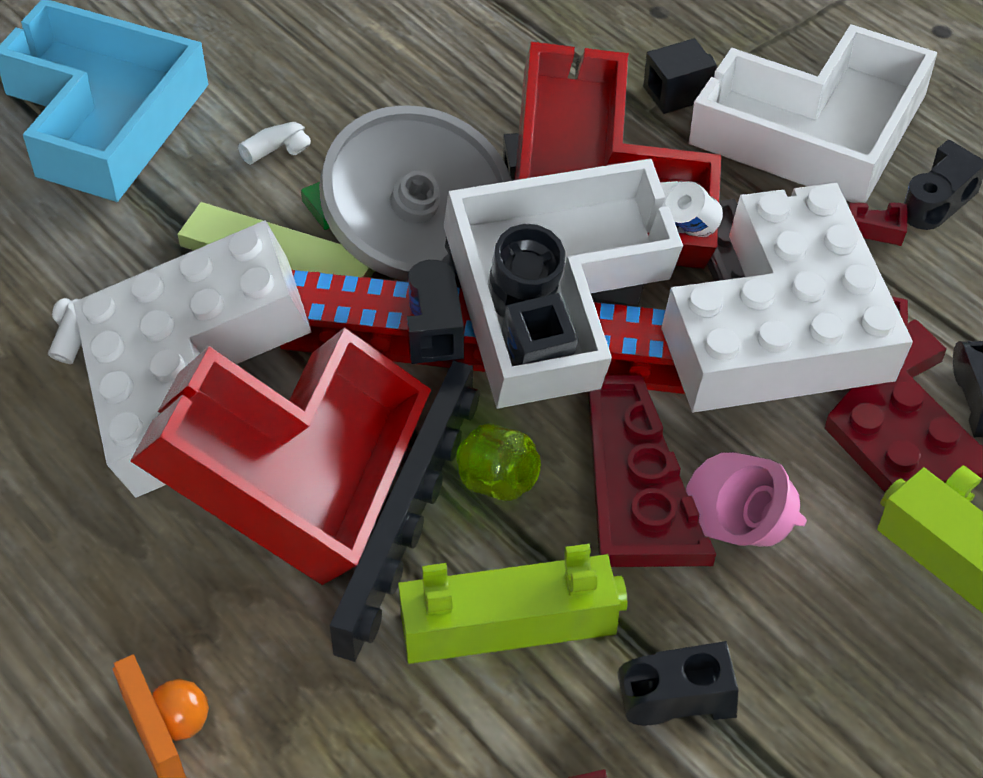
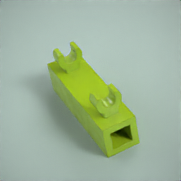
M963 465L951 475L946 483L924 467L907 482L903 479H898L889 487L881 499L880 504L884 507V511L877 530L983 614V512L971 503L975 497L971 491L981 482L982 478Z
M590 544L565 547L564 560L451 576H447L446 563L422 566L423 579L398 583L400 614L407 662L412 664L616 635L619 611H626L628 607L624 579L622 575L613 576L608 554L590 556Z

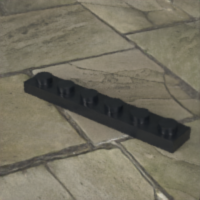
M453 360L329 625L334 656L356 662L364 642L372 643L376 638L382 620V609H380L386 593L393 595L398 588V583L403 573L404 565L401 559L407 547L412 549L416 547L424 523V517L421 514L426 503L434 504L436 502L443 482V472H441L446 460L454 461L462 438L460 427L464 419L471 421L477 410L480 391L473 388L472 365Z

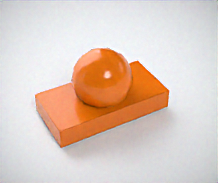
M134 654L114 662L115 667L112 670L121 695L157 778H186L173 741L189 739L202 729L209 710L206 695L194 682L183 679L166 681L151 694Z

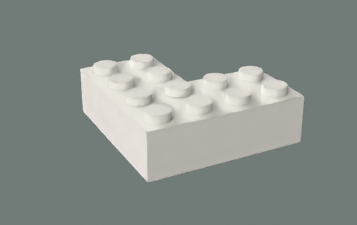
M850 24L817 77L731 48L716 69L714 78H710L694 101L689 144L805 186L838 183L846 201L866 203L926 95L938 52Z
M652 159L448 192L444 230L497 409L601 389L612 357L591 293L664 281L671 278L683 244L669 206L662 207L665 195ZM535 224L551 230L561 240L565 249V266L557 293L560 292L579 341L574 355L512 366L501 331L504 318L495 311L487 283L492 267L495 245L500 235L513 226Z
M838 183L794 188L791 197H787L784 189L740 195L729 238L745 277L671 287L661 329L692 413L895 382L913 343Z
M266 220L73 302L107 466L135 498L165 486L166 484L136 466L130 460L152 420L160 414L157 411L178 373L208 346L233 363L238 364L311 333L288 258Z

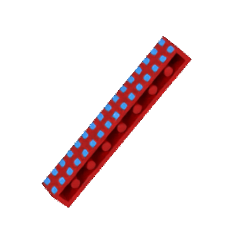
M292 270L311 333L280 345L281 349L313 353L343 328H346L392 362L411 364L407 316L415 315L412 314L409 305L408 282ZM457 288L464 324V359H456L454 361L472 365L473 371L486 372L462 288ZM594 302L612 357L606 375H642L648 390L685 394L661 329L666 310ZM453 360L418 364L450 368Z

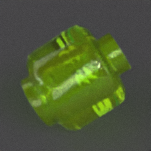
M492 423L479 425L462 441L457 451L459 475L465 487L470 491L502 501L515 500L526 491H529L535 485L540 474L541 460L536 446L529 435L518 430Z

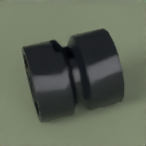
M521 224L510 227L500 235L495 245L487 284L495 311L502 318L505 316L507 305L557 293L565 266V249L561 240L551 230L540 225Z

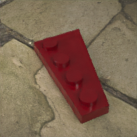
M606 375L601 389L588 391L599 555L608 554L611 567L714 566L716 552L710 538H706L699 523V511L692 495L688 496L680 477L681 468L674 451H669L663 436L664 427L642 375Z

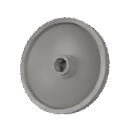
M406 105L377 109L360 116L348 124L337 135L327 152L321 172L319 190L325 219L342 246L357 260L376 272L408 282V274L413 265L428 259L442 261L448 255L445 249L446 233L444 230V219L449 191L512 181L507 166L495 147L472 126L457 117L439 110Z

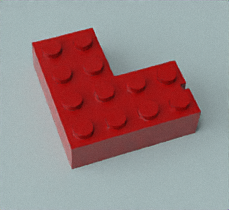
M539 42L530 43L524 68L515 180L652 159L660 182H696L706 190L709 196L719 202L720 154L623 143L629 53L585 48L576 79H569L568 75L573 62L575 47ZM718 228L708 237L679 233L683 248L676 266L704 269L717 249Z
M343 328L311 354L289 400L208 346L178 373L157 411L160 414L152 420L130 462L314 581L324 585L357 566L431 389L346 328Z

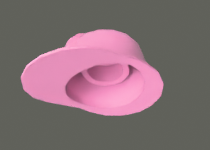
M720 453L707 459L699 466L686 487L688 496L692 495L699 511V523L703 533L709 538L739 546H773L784 540L792 531L794 525L805 526L807 519L799 512V494L793 483L789 480L788 474L781 464L770 459L741 453Z

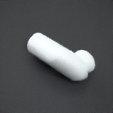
M289 122L261 130L240 143L238 150L244 161L251 165L284 144L290 154L297 155L310 146L311 140L304 133V126L297 122Z
M67 298L60 299L55 303L52 311V317L59 325V328L48 351V355L66 364L74 362L81 345L73 302L79 299H74L73 301Z

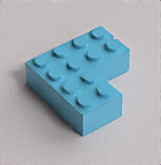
M40 0L21 21L23 29L16 27L0 44V76L6 95L46 106L23 133L34 175L40 179L118 202L209 85L202 43L52 0Z

